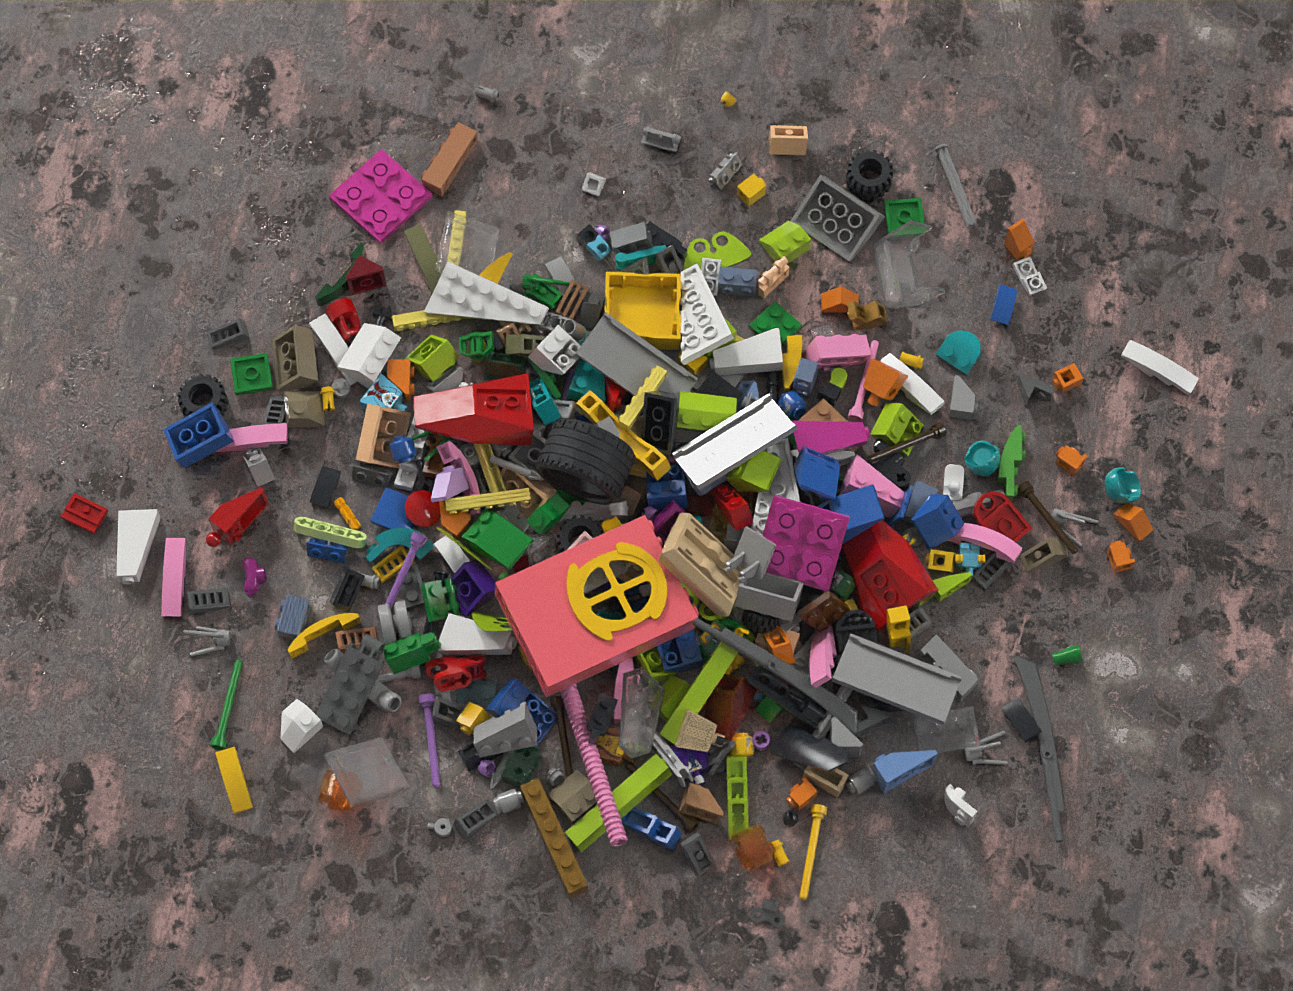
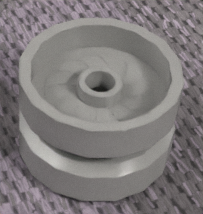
M405 600L395 602V615H392L389 604L378 605L385 645L397 641L396 633H399L400 639L412 635L411 630L413 628Z

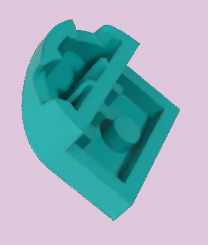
M955 331L946 337L936 355L968 375L976 361L981 357V344L974 334L968 331Z

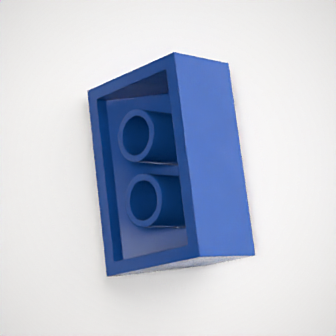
M213 402L163 429L175 460L184 468L234 442L227 423Z

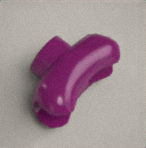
M245 558L242 562L246 572V582L243 588L248 595H255L259 591L260 583L266 582L265 568H258V563L253 558Z

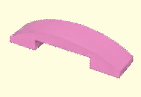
M450 441L437 446L444 464L450 462L454 467L463 466L469 488L463 491L464 496L480 495L474 472L462 452ZM473 509L468 511L470 515L481 512V510L474 511Z
M964 523L956 536L948 540L959 545L966 541L995 551L997 558L1011 563H1015L1022 551V547L1008 537L989 528Z

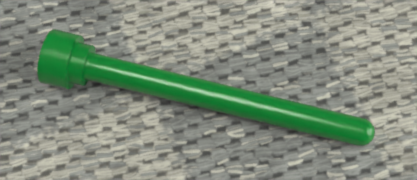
M237 659L234 663L218 732L211 739L210 747L216 750L226 749L225 732L242 668V661L240 659Z

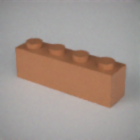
M459 122L455 128H451L446 142H442L437 156H433L430 167L421 176L422 185L441 197L444 195L477 143V131Z

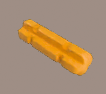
M342 497L336 499L334 505L340 511L346 523L349 524V527L352 530L360 529V522L355 518L356 516L349 506L346 505L345 500Z

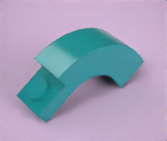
M410 528L386 530L375 537L379 545L374 543L366 550L368 554L365 557L369 562H372L384 550L396 544L410 548L412 545V539L410 538L413 531L419 534L422 533ZM427 538L425 545H422L421 548L419 547L416 556L422 559L435 545Z

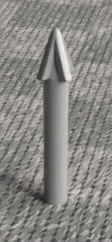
M493 455L490 458V463L526 476L529 480H544L533 469H526Z
M515 750L504 753L495 773L492 772L490 789L494 788L502 780V774Z

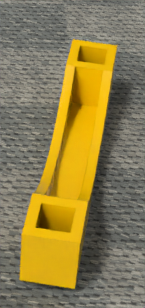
M591 390L576 402L581 413L593 424L610 416L619 431V438L633 449L636 457L635 462L658 481L671 469L667 458L654 446L642 440L631 430L627 431L620 427L618 417Z

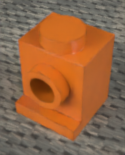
M1075 363L1054 372L1052 385L1055 390H1060L1061 393H1064L1075 387H1080L1084 378Z
M1067 445L1065 448L1061 446L1056 453L1057 459L1055 464L1072 476H1075L1085 463L1087 455L1084 453L1081 456L1075 448H1070Z
M1115 541L1109 545L1107 555L1113 572L1117 573L1132 569L1135 559H1131V551L1129 547L1126 548L1125 542Z
M804 776L801 779V785L796 784L790 789L786 802L791 808H796L800 811L817 797L818 791Z

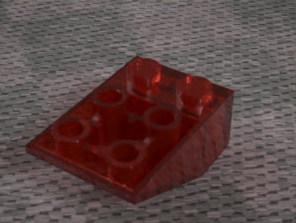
M724 674L707 699L705 719L717 725L715 733L724 735L725 740H732L758 690L749 684L744 677Z

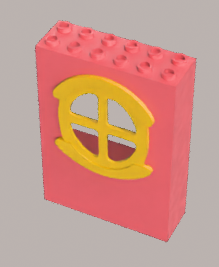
M645 515L495 582L494 594L546 697L695 629V625L692 623L699 616L698 609L690 603L689 592L686 588L682 587L680 580L659 562L664 546L660 537H656L654 533L655 528L652 521L647 520ZM620 560L632 562L640 566L644 573L630 581L619 584L609 563ZM596 568H602L611 585V589L590 599L585 598L584 585L587 578ZM643 582H649L651 585L650 598L641 611L634 613L624 596V591ZM615 596L618 598L626 618L622 620L604 619L594 614L591 607Z

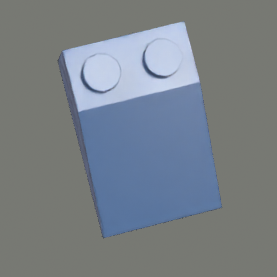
M936 750L882 754L875 759L872 768L877 778L876 782L882 792L886 793L933 766L938 753Z

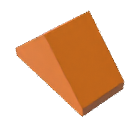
M842 286L821 294V312L847 313V303L852 301L859 303V294Z
M1125 503L1113 513V516L1138 542L1142 541L1154 530L1144 509Z

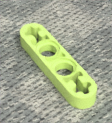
M297 517L294 520L293 529L296 533L353 548H363L366 545L367 536L361 531L306 517Z

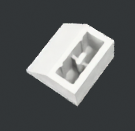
M557 325L528 357L541 370L563 375L580 358L575 354L581 346Z

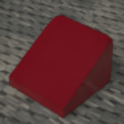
M527 555L519 558L512 567L514 574L532 566L530 556Z

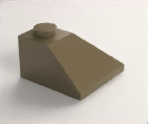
M320 391L284 392L288 428L325 427L323 400Z

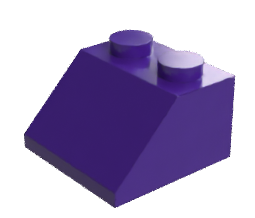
M478 560L464 562L451 577L453 585L456 586L457 591H455L457 602L460 604L459 609L465 617L491 601L495 596V581Z

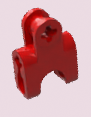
M472 654L467 657L458 658L457 656L450 655L431 659L426 662L424 670L430 679H434L436 688L441 692L464 688L471 681L486 678V671L483 669L485 656ZM432 667H440V670L430 672ZM443 679L448 680L444 685H440Z

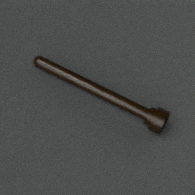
M939 422L932 425L929 431L869 455L866 460L868 463H873L930 438H943L946 436V428Z
M1029 481L1021 483L1018 486V493L1021 497L1030 500L1072 554H1076L1078 552L1077 547L1035 496L1032 484Z
M559 695L550 698V705L556 711L565 775L568 778L573 774L563 711L565 704L562 696Z
M627 762L625 765L626 769L632 774L638 770L632 762ZM658 787L651 792L682 822L683 829L688 834L697 828L700 822L695 817L680 813V809Z

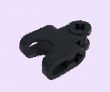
M877 439L873 443L875 453L891 447L882 439ZM897 452L875 463H869L903 492L907 491L911 476L902 467L905 459L900 453Z

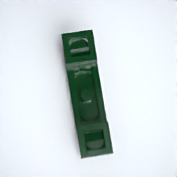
M362 242L351 253L350 267L332 287L326 283L315 296L318 306L334 301L349 289L346 275L359 255L364 258L366 255Z

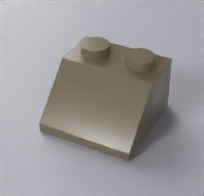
M576 770L547 794L548 798L571 826L597 805L590 780L579 770Z

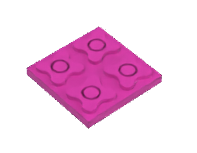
M382 149L329 195V199L379 244L383 243L433 197L427 188Z
M774 495L762 536L775 543L776 547L765 573L804 582L803 585L829 591L850 516Z

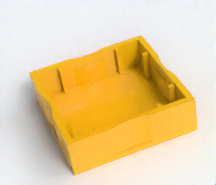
M606 272L605 312L656 349L680 350L681 274Z

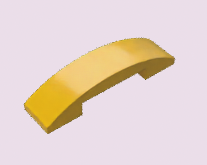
M358 613L330 616L305 629L288 648L291 659L308 651L307 643L339 626L343 630H349L361 624Z

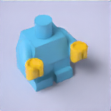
M960 543L958 554L955 555V562L961 570H965V573L970 572L973 576V570L981 567L986 562V555H980V546L972 543Z

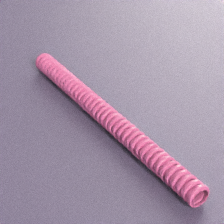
M574 684L561 690L560 693L567 709L572 730L576 736L575 739L579 746L581 757L585 763L584 766L590 779L592 790H594L593 793L603 818L604 827L607 829L606 833L608 834L610 845L621 846L627 842L628 838L625 836L626 832L623 830L624 826L616 808L615 799L612 797L613 793L605 775L606 772L596 748L597 745L588 743L591 732L587 731L589 722L587 721L588 718L584 711L577 685Z

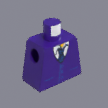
M676 746L670 747L682 764L689 768L693 777V784L704 785L706 781L703 774L709 772V764L706 761L708 758L707 752Z

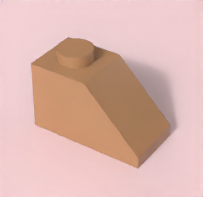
M688 784L683 791L679 812L717 824L723 816V811L709 789L699 784Z

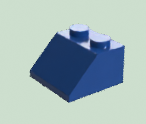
M930 494L911 519L927 549H931L955 537L964 525L950 497L942 494Z

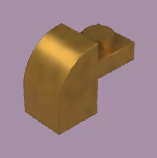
M855 301L847 303V314L855 329H871L888 323L885 306L877 301L864 306Z

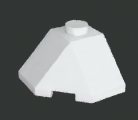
M296 699L282 712L280 739L295 753L323 728V724L308 706Z

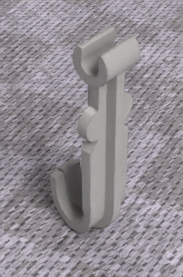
M618 499L617 502L609 505L585 502L581 505L580 502L574 501L571 503V508L559 522H562L563 519H572L573 516L580 518V515H584L585 519L589 516L593 521L612 519L615 516L617 518H624L628 516L627 510H629V507L627 506V500Z
M645 727L635 733L634 746L641 756L644 755L641 745L644 742L650 741L677 776L681 786L686 787L685 778H689L693 782L689 768L682 764L657 731Z

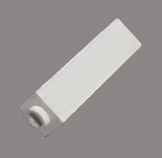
M779 328L714 350L713 358H710V369H714V372L718 375L782 370L783 358Z
M157 509L118 511L117 578L123 584H133L140 581L160 522V514Z
M449 613L439 638V642L442 645L437 651L444 656L472 654L508 655L516 647L517 638L512 631H484L476 625L474 620Z

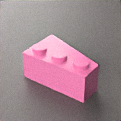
M866 335L817 336L803 352L802 358L817 362L818 369L823 368L824 371H829L832 366L841 365V368L864 364L871 356V351Z
M856 454L847 465L840 495L874 485L883 515L891 519L901 508L904 492Z

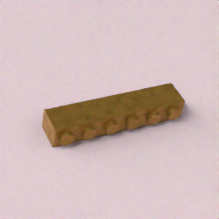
M539 778L521 785V793L569 898L571 899L587 892L588 885Z

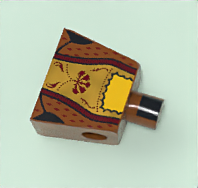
M609 724L606 735L604 737L599 735L596 742L602 763L620 767L624 759L635 763L639 754L637 751L630 749L632 739L612 724Z

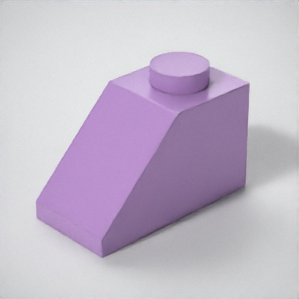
M454 465L444 467V471L436 475L431 496L432 502L447 500L469 488L463 466L454 467Z

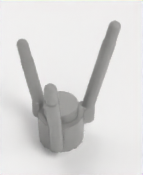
M1057 508L1054 509L1051 515L1059 526H1065L1068 520L1084 524L1085 521L1098 524V520L1068 513ZM1062 528V530L1066 533V535L1073 543H1075L1079 547L1082 546V544L1079 541H1077V539H1075Z
M196 626V629L201 631H183L184 634L213 637V644H217L215 647L190 653L191 657L224 650L225 646L230 645V631Z
M1002 731L964 746L967 762L972 761V765H1007V761L979 759V757H983L982 750L999 746L1001 742L980 745L1005 735L1006 732Z

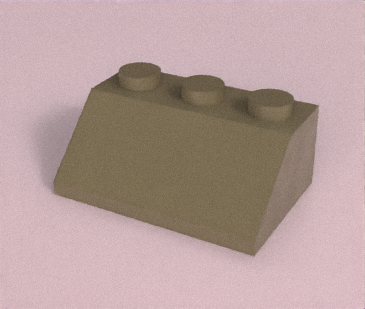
M294 325L272 339L276 387L278 391L307 388L318 381L313 329Z

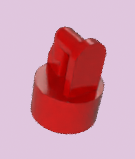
M346 297L339 298L328 305L326 313L343 340H349L351 336H356L361 327L358 312L352 300Z

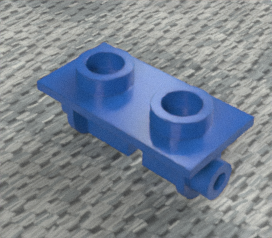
M317 538L310 539L309 542L307 541V556L345 563V554H347L348 546L331 542V545L328 546V541Z

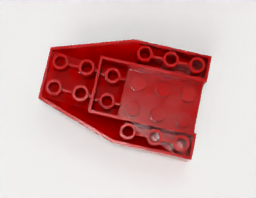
M528 373L413 397L414 422L417 429L472 444L531 445L534 427Z
M883 520L841 546L840 554L845 565V573L855 579L853 581L855 588L852 594L859 610L866 612L874 619L878 633H882L887 629V609L906 605L907 609H909L917 602L925 601L939 591L909 542Z

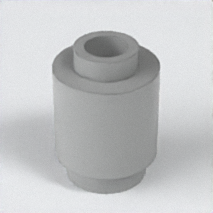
M862 768L848 777L846 786L852 794L856 793L859 795L873 786L877 778L871 768Z
M516 789L498 794L496 798H493L498 814L502 812L505 814L521 808V803L524 802L521 791L516 792Z

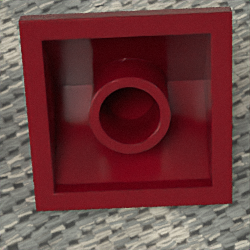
M360 255L346 275L350 295L387 286L383 267Z

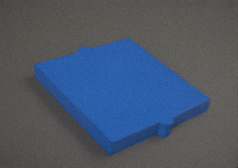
M908 489L904 492L901 508L888 520L887 524L890 527L903 519L912 490Z

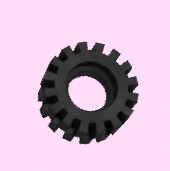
M744 610L742 622L744 626H747V629L750 630L752 628L753 632L757 630L759 633H763V631L769 633V631L773 632L776 629L778 618L762 615L752 610Z

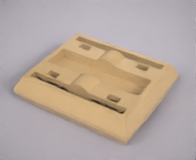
M680 513L664 544L659 562L717 616L728 617L735 603L738 587L741 582L738 580V577L743 576L740 572L744 568L738 567L730 573L725 572L723 568L728 567L725 563L730 561L734 554L690 513Z

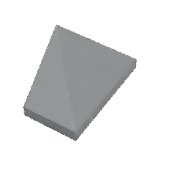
M454 364L443 372L439 379L429 383L426 389L431 392H438L456 388L462 382L464 370L462 367Z

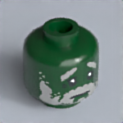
M843 571L835 573L829 591L839 599L847 600L855 588V583L853 582L855 579Z

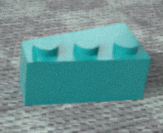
M579 358L566 398L578 402L591 390L605 403V375Z

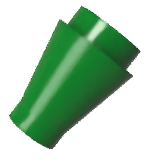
M1071 645L1052 654L1055 665L1078 664L1079 661H1083L1079 645Z

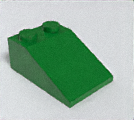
M485 509L462 536L472 551L508 570L513 567L534 542L524 532L489 509Z

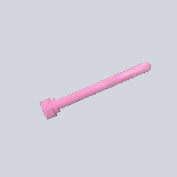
M877 340L871 342V356L866 361L855 406L849 410L848 419L853 422H862L864 412L862 405L866 394L863 384L872 358L875 359L879 345Z

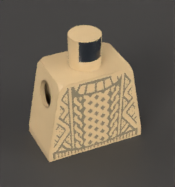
M687 709L675 746L708 752L711 744L722 747L725 736L715 733L717 728L715 723Z

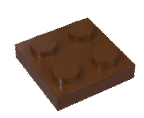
M827 591L799 610L797 614L800 619L820 632L828 628L836 620L841 619L846 612L851 610L845 602L830 591Z

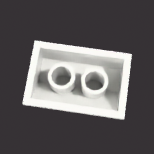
M364 323L338 364L337 369L366 388H369L375 382L401 337L386 327Z

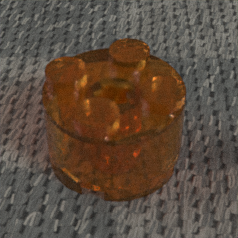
M327 770L322 778L318 802L323 805L324 801L328 803V808L338 811H350L351 807L355 810L362 783L358 780V775L354 773H347L345 775L335 770Z
M760 824L757 826L752 825L731 837L732 843L736 842L737 848L734 850L744 868L749 867V872L773 860L772 854L775 853L773 844L766 840L764 836L765 831Z

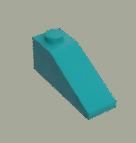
M538 377L529 383L530 397L534 409L546 426L557 421L562 415L541 377Z

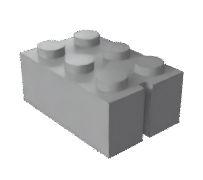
M768 573L764 574L762 580L753 576L744 582H740L735 606L741 607L744 610L756 611L762 615H770L781 620L792 621L800 602L804 582Z

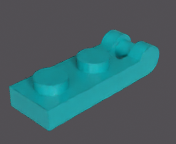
M654 246L650 249L637 250L629 254L617 253L615 256L616 269L619 272L656 264V253L665 249L666 246Z

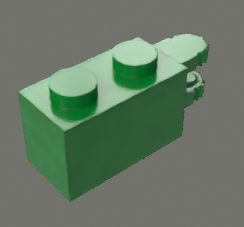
M418 632L385 645V661L393 673L396 674L430 661V653L439 650L442 644L439 640H436L437 637L434 633L420 635Z

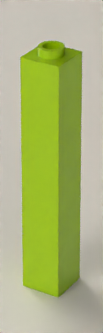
M720 641L660 731V735L675 744L686 710L688 709L698 714L738 654V651Z
M657 754L612 791V797L615 799L614 802L617 805L616 808L620 814V819L672 775L665 760ZM597 805L565 832L569 840L581 853L607 830L604 827L603 818Z

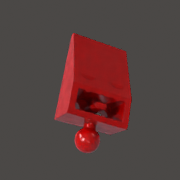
M258 488L221 504L208 518L214 532H210L206 536L207 545L217 547L221 543V538L231 546L234 542H238L242 538L243 532L269 504L264 489Z

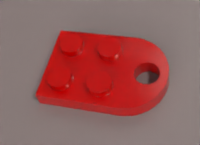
M1000 492L984 493L974 504V517L980 526L994 530L1015 543L1032 529L1008 497ZM985 498L990 499L992 503L989 509L984 508L982 504Z

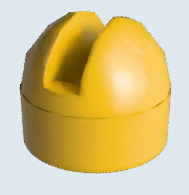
M727 91L721 97V104L726 102L724 107H731L737 101Z

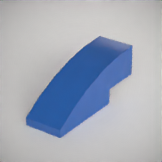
M635 807L621 818L624 827L672 851L683 834L677 826L664 822L659 817Z

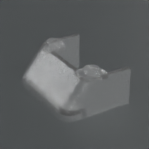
M910 220L876 242L874 256L886 307L897 309L925 305L946 292L944 288L928 284H922L918 287L912 256L917 254L920 249L919 237L932 229L931 225Z

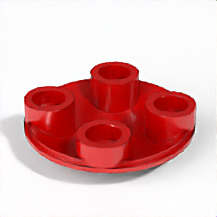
M419 490L408 496L405 502L406 519L419 527H432L438 522L441 517L439 501H431V492Z

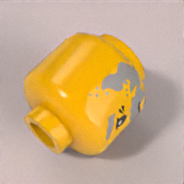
M732 733V737L728 738V740L733 739L735 742V746L729 751V756L749 757L754 754L753 737L748 736V733Z

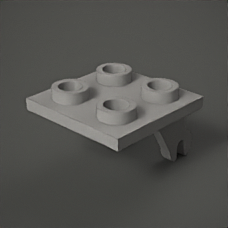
M745 527L733 558L725 563L728 567L723 568V570L730 573L733 569L742 567L744 570L740 574L743 576L738 577L739 581L744 582L753 576L762 580L776 544L751 528Z

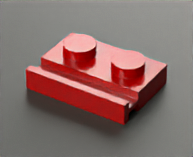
M74 493L60 517L95 535L96 529L101 525L109 511L107 508Z

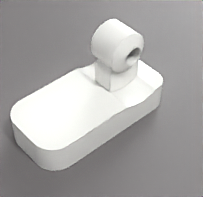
M949 464L944 472L943 495H948L952 502L962 499L964 468L961 465Z

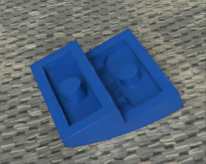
M385 488L370 520L371 523L389 530L393 528L412 529L414 524L406 519L405 502L408 496Z

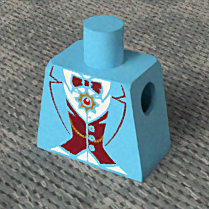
M381 373L360 400L361 408L365 411L367 404L408 411V407L402 404L404 400L402 391Z

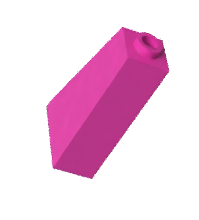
M791 421L797 427L793 434L799 453L802 447L806 446L827 455L868 444L867 438H871L868 426L864 427L863 422Z

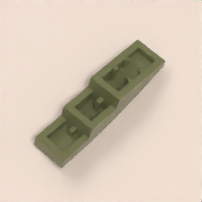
M420 224L405 230L404 234L423 277L433 294L443 270Z

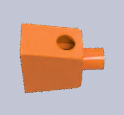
M872 358L863 384L864 389L872 392L867 402L877 407L881 398L893 400L908 378V375L880 360Z

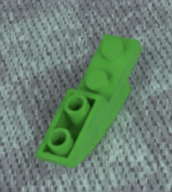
M1018 425L1008 438L997 473V484L1004 485V494L1011 502L1018 492V486L1014 485V478H1017L1021 462L1025 461V450H1022V443H1025V432H1022V425Z

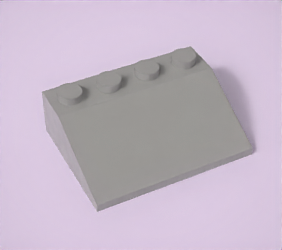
M820 175L791 219V222L800 225L806 233L851 262L874 234L885 216L827 177Z

